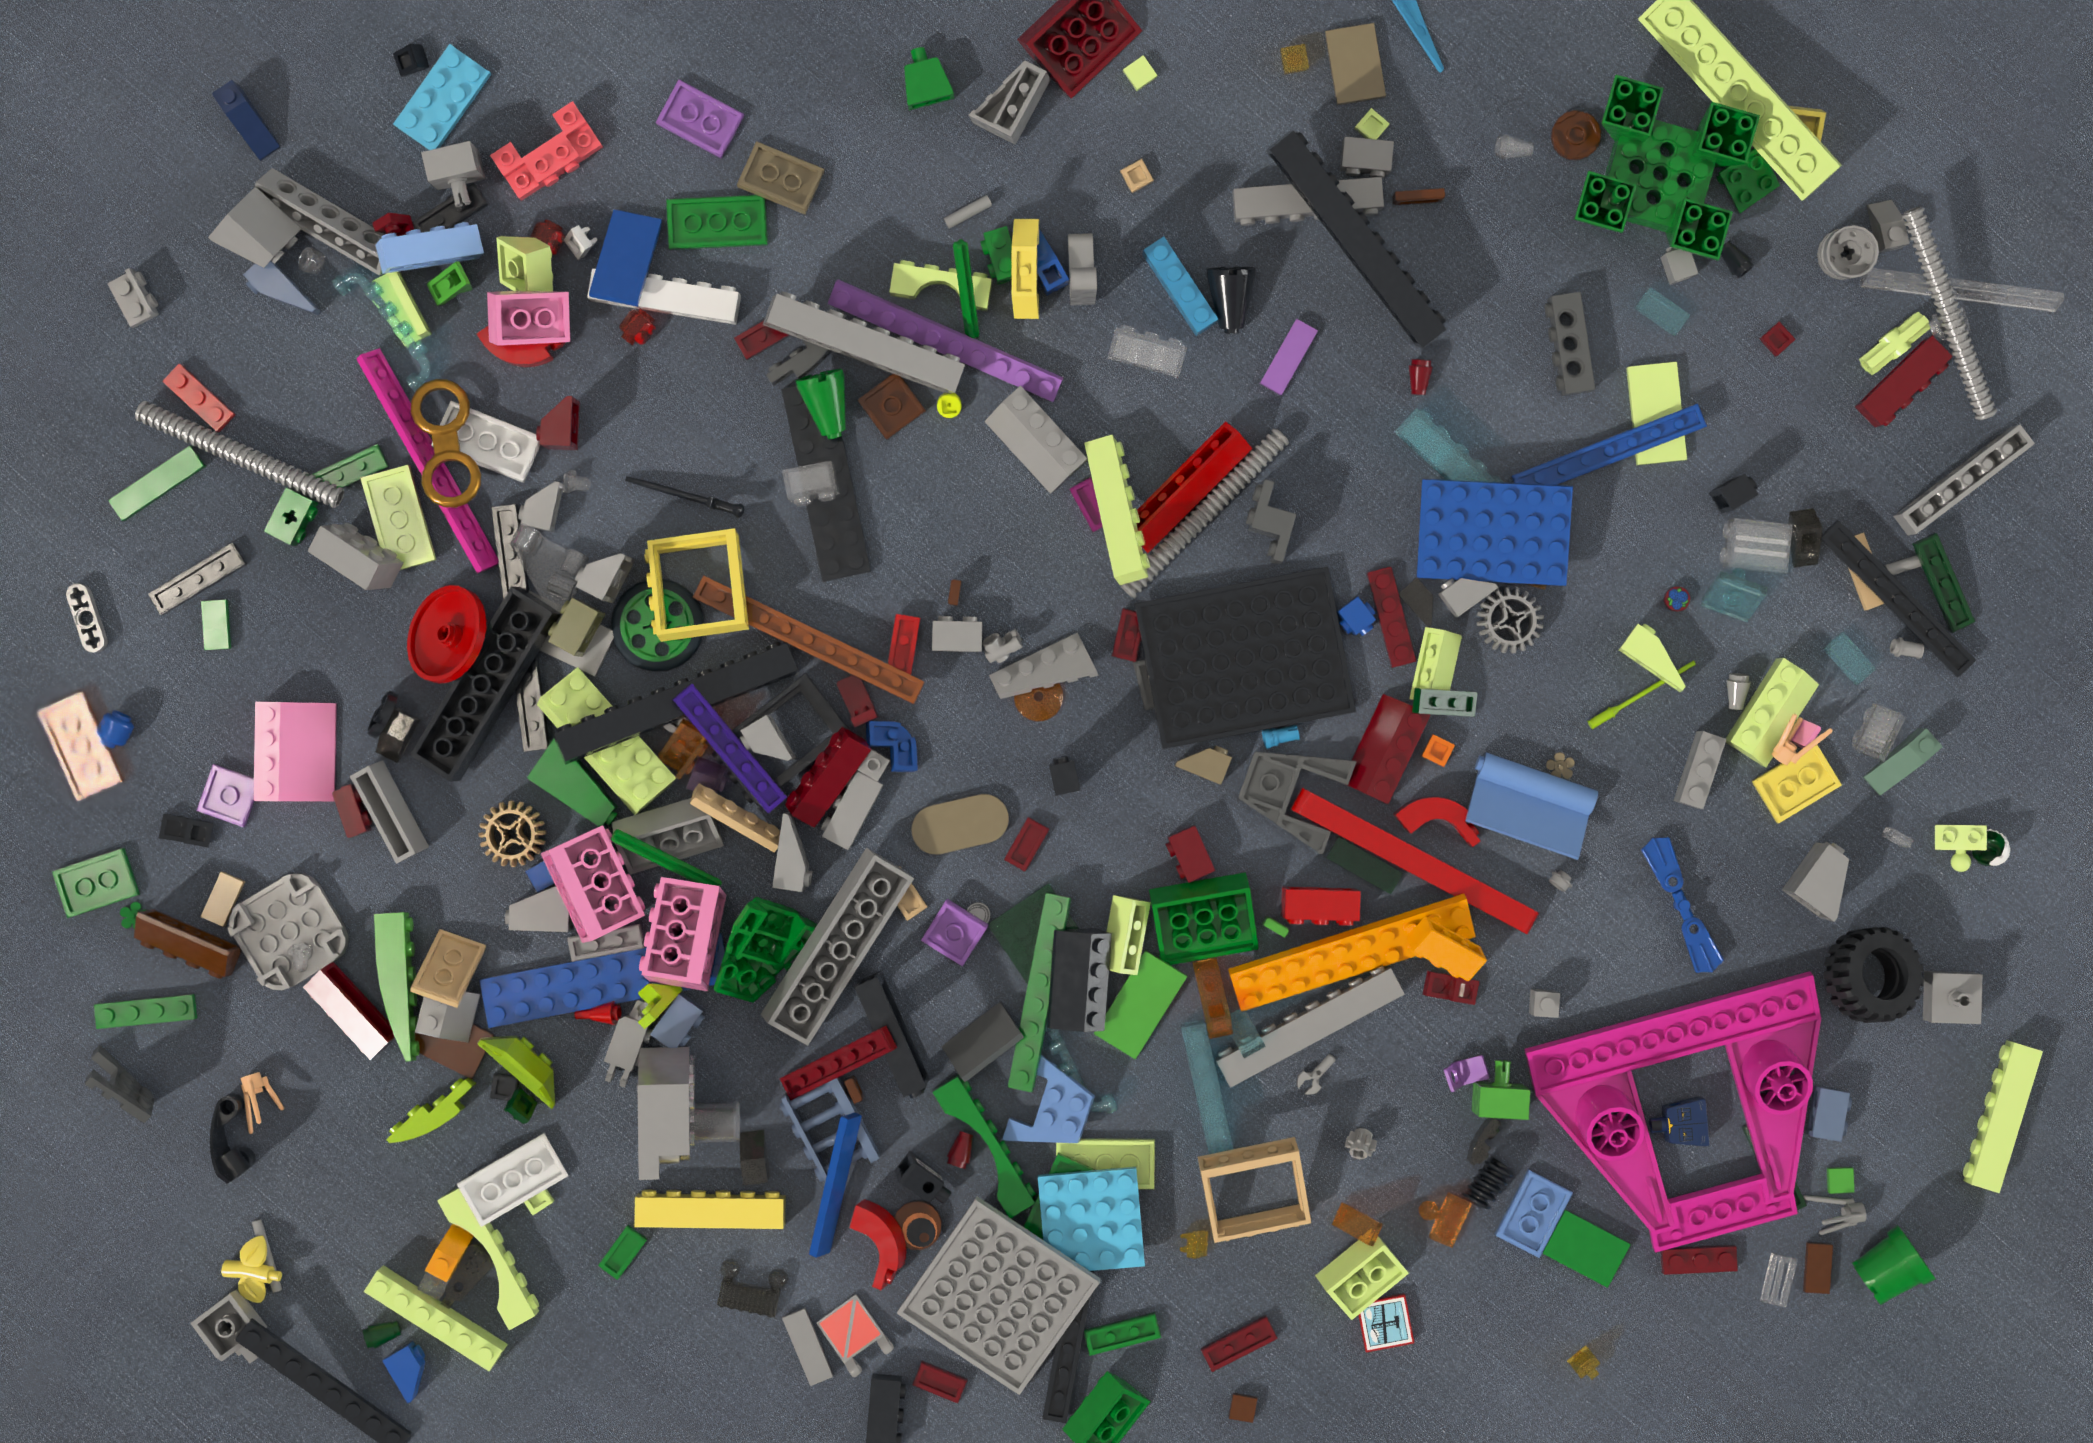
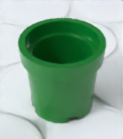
M1898 1224L1887 1232V1237L1852 1262L1855 1270L1868 1289L1874 1293L1873 1296L1880 1305L1921 1283L1926 1285L1936 1280Z

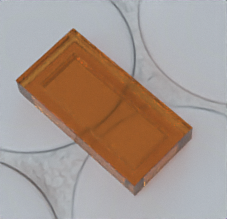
M1341 1202L1332 1225L1365 1244L1374 1246L1383 1223Z

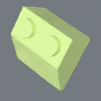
M506 236L496 238L501 284L513 291H553L552 251L549 245L537 238Z

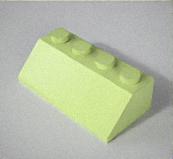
M1776 658L1727 735L1726 743L1767 768L1773 758V749L1778 744L1792 715L1797 714L1796 720L1798 719L1819 684L1804 670L1785 658Z

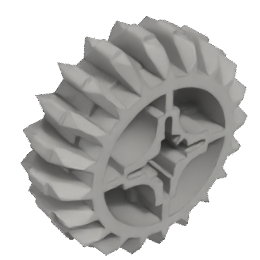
M1509 587L1504 588V596L1499 589L1495 590L1496 599L1491 595L1486 597L1490 605L1484 602L1480 604L1486 612H1477V616L1484 617V621L1476 623L1477 626L1484 625L1485 630H1481L1479 635L1488 634L1489 636L1484 642L1488 644L1493 640V650H1496L1501 645V653H1506L1508 646L1511 654L1516 653V645L1521 651H1525L1524 642L1529 646H1533L1534 642L1530 637H1540V634L1534 630L1543 629V625L1537 624V620L1544 619V615L1536 616L1535 612L1539 611L1541 606H1532L1536 601L1535 597L1530 598L1528 601L1526 600L1529 594L1527 591H1524L1519 596V588H1514L1512 595ZM1505 600L1516 601L1525 610L1514 612ZM1499 604L1500 619L1491 624L1492 612ZM1507 614H1510V617L1520 615L1519 618L1512 622L1513 627H1510L1511 624L1500 626L1501 623L1508 619ZM1529 616L1528 629L1521 636L1520 622ZM1502 628L1506 629L1510 635H1513L1515 641L1504 640L1495 631Z

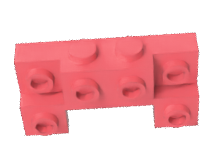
M573 101L552 114L562 132L523 158L511 142L490 155L521 201L545 185L546 187L552 186L559 180L558 177L565 172L571 173L579 168L580 162L603 148Z

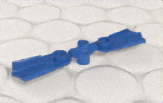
M1669 837L1651 838L1641 851L1662 888L1672 893L1674 898L1673 906L1676 910L1680 911L1683 920H1685L1681 929L1696 973L1713 972L1724 959L1703 922L1693 917L1690 903L1685 898L1681 889L1683 877ZM1671 877H1675L1677 880L1674 886H1670L1668 883ZM1692 924H1696L1698 927L1695 933H1691L1689 930Z

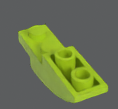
M460 1078L450 1087L452 1092L447 1097L441 1095L432 1104L434 1109L428 1103L422 1107L417 1104L407 1113L410 1118L405 1123L399 1121L389 1130L392 1135L386 1140L389 1143L402 1142L417 1138L440 1127L466 1108L459 1100L477 1083L470 1078L465 1080Z

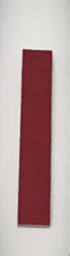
M884 1026L779 1079L791 1101L895 1050L897 1046L887 1026Z

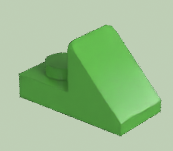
M459 261L454 262L427 283L437 306L446 304L459 293L473 290Z

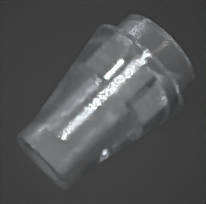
M1507 134L1498 136L1495 143V155L1500 156L1501 159L1531 157L1534 147L1533 142H1527Z

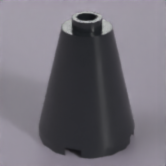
M1207 268L1206 275L1215 313L1218 318L1219 329H1224L1225 334L1239 333V329L1244 328L1256 275L1255 268Z

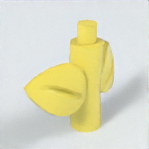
M263 1235L254 1237L246 1242L240 1250V1260H225L221 1270L223 1277L240 1278L238 1291L245 1299L255 1303H261L265 1298L266 1288L264 1283L270 1284L272 1281H280L282 1272L275 1271L273 1266L263 1264L267 1256V1244Z

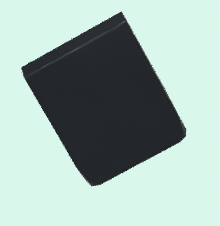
M409 44L393 53L401 77L429 68V63L421 44Z

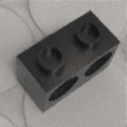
M1742 474L1711 491L1709 495L1721 514L1735 510L1756 497L1758 493L1756 491L1757 485L1753 478Z

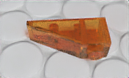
M1217 958L1192 962L1209 1039L1232 1035L1231 1016Z

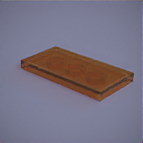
M79 692L37 711L76 801H81L124 782L110 748L101 744L102 739L96 734L99 723L85 692Z

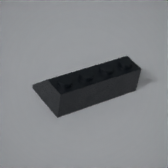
M1096 928L1054 930L1047 1028L1077 1032L1105 1030L1112 933Z

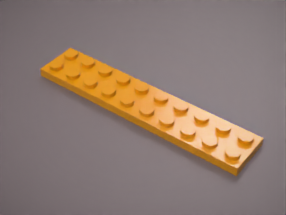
M1465 894L1229 968L1228 971L1241 1012L1374 970L1382 965L1384 967L1415 957L1410 950L1411 946L1407 936L1425 916L1466 939L1475 938L1476 935Z

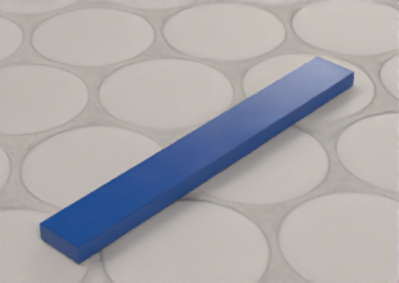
M1695 404L1512 475L1511 478L1513 483L1558 485L1705 428L1707 425L1699 405Z

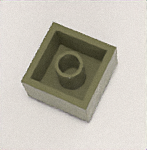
M572 598L570 601L567 600L562 606L560 613L563 615L558 623L554 622L548 632V635L551 637L548 642L573 656L583 657L606 614L580 599Z

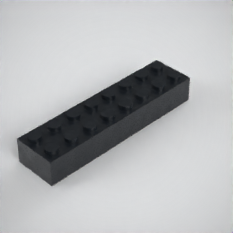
M511 586L486 628L485 639L478 657L468 671L454 681L410 755L448 781H461L548 637L551 626L554 622H557L561 613L523 588Z

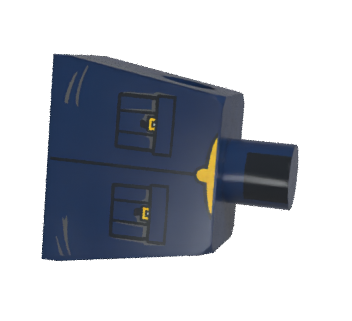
M1696 1096L1663 1105L1662 1117L1649 1119L1651 1133L1664 1132L1665 1141L1672 1144L1709 1146L1706 1099Z

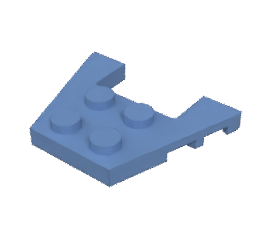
M1040 1055L1037 1075L1046 1078L1048 1082L1034 1125L1011 1117L1008 1120L1002 1140L1079 1143L1095 1095L1071 1076L1066 1075L1055 1063H1051L1043 1055Z

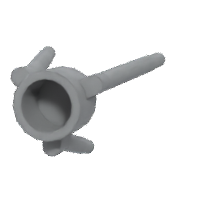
M1803 1196L1804 1200L1845 1205V1207L1841 1208L1842 1216L1822 1220L1823 1225L1837 1222L1842 1223L1820 1230V1235L1866 1221L1864 1204L1862 1202L1855 1203L1853 1198L1838 1199L1821 1196Z

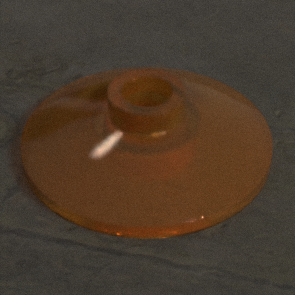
M1056 683L1053 687L1045 689L1044 687L1032 689L1031 692L1015 695L1014 701L1018 711L1027 719L1045 721L1052 718L1060 710L1063 702V691L1060 684ZM1036 692L1043 694L1042 701L1038 702L1034 699Z

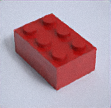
M1282 886L1281 916L1287 919L1289 924H1304V920H1311L1316 925H1329V920H1334L1339 925H1354V921H1360L1361 891L1356 888Z

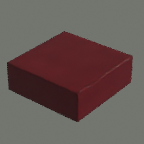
M1780 321L1759 338L1775 357L1796 340Z

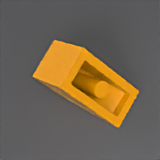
M452 1224L435 1250L425 1271L445 1282L450 1280L474 1236L462 1227Z

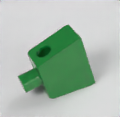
M925 47L911 50L913 63L904 66L909 110L954 99L952 87L938 57L928 59Z

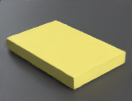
M1818 745L1800 757L1796 764L1792 761L1788 765L1781 763L1752 780L1753 785L1776 823L1784 821L1842 786Z

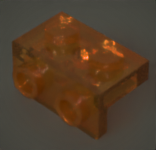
M683 718L657 757L663 763L677 770L675 777L680 780L684 773L688 775L692 771L696 763L693 760L696 756L701 757L704 754L708 744L705 743L706 739L696 727Z

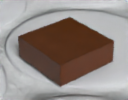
M951 581L948 598L949 605L958 606L962 581Z
M852 1075L846 1078L844 1082L853 1103L862 1101L864 1095L856 1076Z
M1233 1393L1229 1419L1253 1423L1257 1397Z

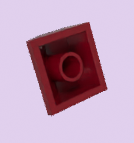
M566 396L541 419V426H537L536 438L537 441H540L541 446L552 450L578 451L580 401L573 396Z

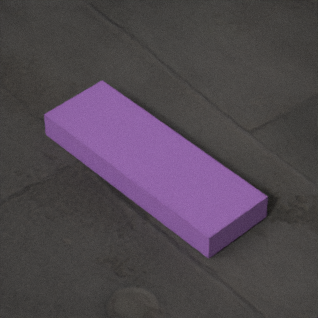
M1296 319L1260 384L1281 396L1318 330Z

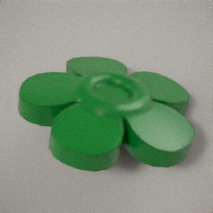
M133 902L130 905L131 910L128 907H123L120 910V915L125 918L122 920L121 925L126 929L131 928L132 925L135 929L136 916L138 912H141L142 908L138 902Z

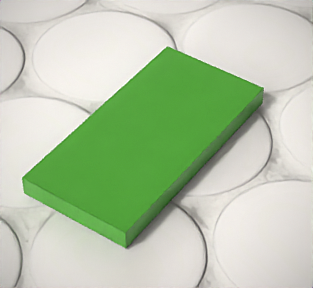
M1145 950L1140 958L1138 974L1129 975L1107 1010L1105 1030L1095 1031L1094 1034L1136 1060L1186 980L1187 975Z

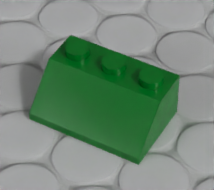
M1107 1371L1099 1379L1090 1394L1084 1398L1083 1403L1068 1419L1062 1430L1074 1443H1119L1151 1401L1122 1378Z

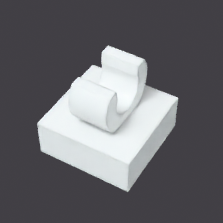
M578 225L572 228L564 239L577 260L585 257L597 242V238L592 240L587 238L586 234L590 230L589 227L581 229Z

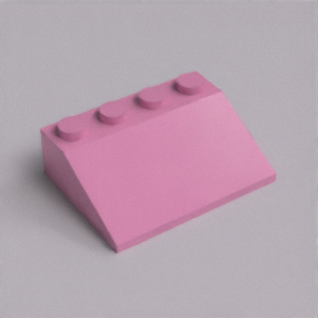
M255 702L254 801L334 802L332 792L335 791L337 703Z

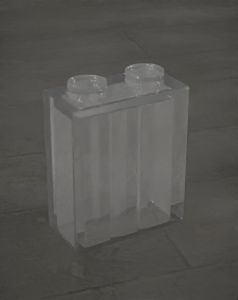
M1739 518L1728 519V523H1725L1723 528V538H1726L1725 548H1722L1720 554V562H1723V568L1778 575L1787 574L1793 524Z

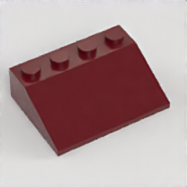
M1058 0L1017 40L1032 59L1043 70L1047 71L1049 77L1069 98H1073L1142 30L1118 0Z

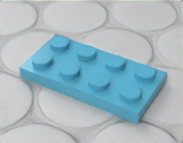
M449 44L393 125L428 150L440 148L492 74Z

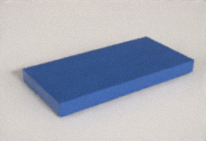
M613 210L589 290V297L636 307L639 306L661 230L662 219Z

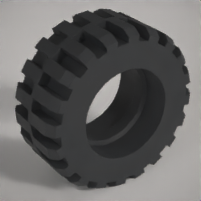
M1887 927L1852 930L1847 932L1846 935L1840 936L1836 940V944L1830 947L1828 953L1831 955L1826 957L1824 963L1827 966L1826 971L1823 972L1824 979H1827V986L1825 988L1827 993L1832 995L1830 1000L1834 1006H1840L1839 1011L1843 1015L1849 1016L1851 1020L1862 1021L1863 1023L1888 1022L1902 1018L1907 1014V1011H1911L1916 1006L1914 1000L1920 999L1922 994L1920 986H1924V978L1921 977V971H1924L1923 964L1919 963L1918 958H1920L1918 951L1912 949L1914 945L1909 939H1903L1902 933L1892 931L1891 928ZM1870 953L1875 955L1881 962L1885 974L1883 989L1877 997L1872 995L1867 989L1862 975L1864 961Z

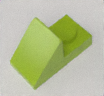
M647 984L638 992L639 996L648 1004L641 1011L644 1016L638 1023L644 1029L647 1028L683 989L671 985Z

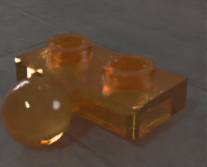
M1448 1192L1440 1210L1432 1201L1421 1203L1419 1215L1424 1220L1436 1219L1428 1237L1453 1248L1472 1206V1202Z

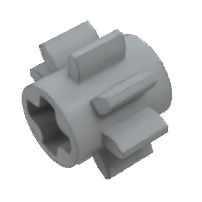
M1358 1128L1354 1132L1350 1131L1345 1147L1350 1148L1349 1153L1352 1157L1365 1159L1367 1156H1372L1373 1151L1376 1149L1377 1140L1372 1139L1373 1135L1369 1130Z

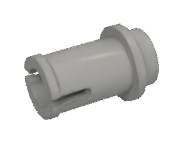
M1898 637L1892 640L1890 653L1894 654L1895 657L1904 655L1920 659L1924 653V644L1904 641L1903 638Z

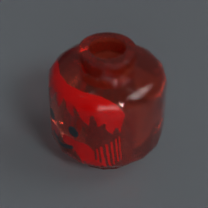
M545 219L544 222L539 221L535 224L529 238H537L549 245L552 256L558 253L565 235L562 232L563 228Z
M641 308L638 311L630 310L619 325L620 330L623 332L621 337L632 346L635 342L639 345H644L656 330L655 319Z

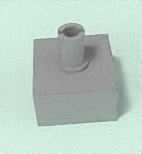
M470 141L421 152L428 182L437 190L452 188L456 207L463 206V203L469 205L471 202L466 184L486 179L479 150Z
M1924 971L1923 1020L1931 1023L1981 1024L1983 975L1975 972Z

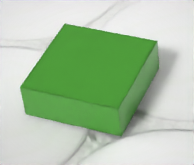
M1266 916L1262 922L1264 926L1284 938L1289 932L1286 926L1269 916Z
M1853 1167L1827 1168L1828 1193H1855Z

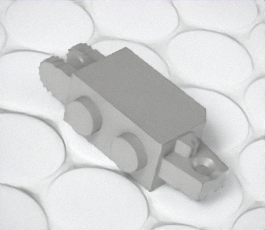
M638 999L631 1013L618 1020L604 1062L610 1063L605 1081L611 1082L615 1076L617 1066L625 1069L620 1079V1086L624 1088L627 1085L631 1072L636 1066H639V1048H643L644 1043H649L651 1039L650 1034L653 1031L650 1029L651 1024L644 1029L638 1023L644 1016L641 1011L648 1005L644 1000Z

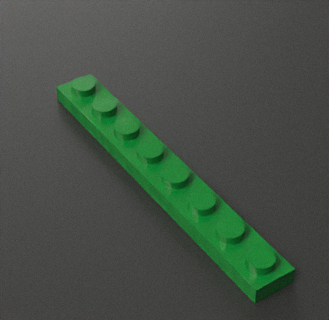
M1046 893L1019 1027L1024 1038L1016 1043L1008 1083L1009 1088L1027 1092L1034 1091L1048 1020L1054 930L1066 928L1071 897Z

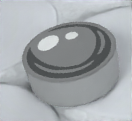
M976 902L968 907L967 911L985 923L989 922L991 914L987 905Z

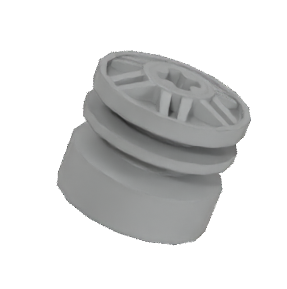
M1855 225L1842 227L1825 235L1820 242L1817 252L1818 264L1825 274L1834 279L1846 280L1861 277L1871 271L1876 264L1879 248L1874 235L1866 228ZM1848 250L1849 255L1842 258L1840 253Z

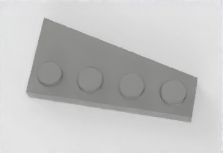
M1078 632L989 675L1000 699L1028 693L1032 689L1044 687V689L1053 687L1054 684L1068 681L1070 683L1078 681V678L1090 676L1091 678L1099 676Z

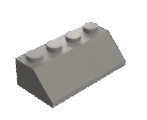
M1021 385L984 421L1050 494L1087 462L1086 456Z
M691 798L612 822L613 833L616 829H619L678 859L724 846L717 820L691 805ZM615 843L630 875L660 866Z

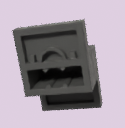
M1265 479L1255 487L1252 500L1256 501L1255 507L1249 509L1245 524L1249 525L1248 531L1276 538V540L1270 542L1267 555L1271 556V563L1279 565L1284 560L1296 514L1268 506L1274 482Z

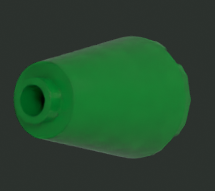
M843 369L827 370L820 372V374L813 376L811 374L796 379V387L821 435H827L828 439L841 437V432L846 430Z

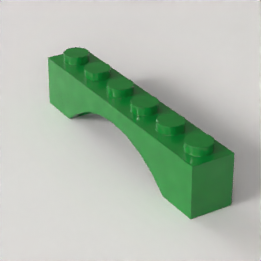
M959 1074L934 1088L932 1093L945 1114L957 1117L969 1124L989 1146L998 1171L997 1199L1008 1217L1012 1218L1035 1204L1034 1196L1037 1195L1030 1182L1025 1183L1021 1175L1024 1172L1017 1161L1014 1163L1008 1156L1011 1151L1004 1140L1000 1142L995 1133L998 1130L991 1119L987 1121L982 1112L985 1111V1108L978 1098L973 1099L969 1092L972 1090L968 1081L964 1082Z

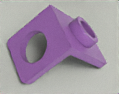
M1483 1055L1455 1061L1444 1068L1451 1092H1455L1463 1085L1490 1078ZM1451 1072L1454 1074L1455 1083L1452 1080Z

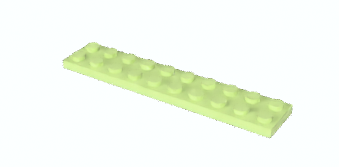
M1656 0L1638 18L1712 102L1760 115L1752 146L1802 201L1842 166L1692 0Z

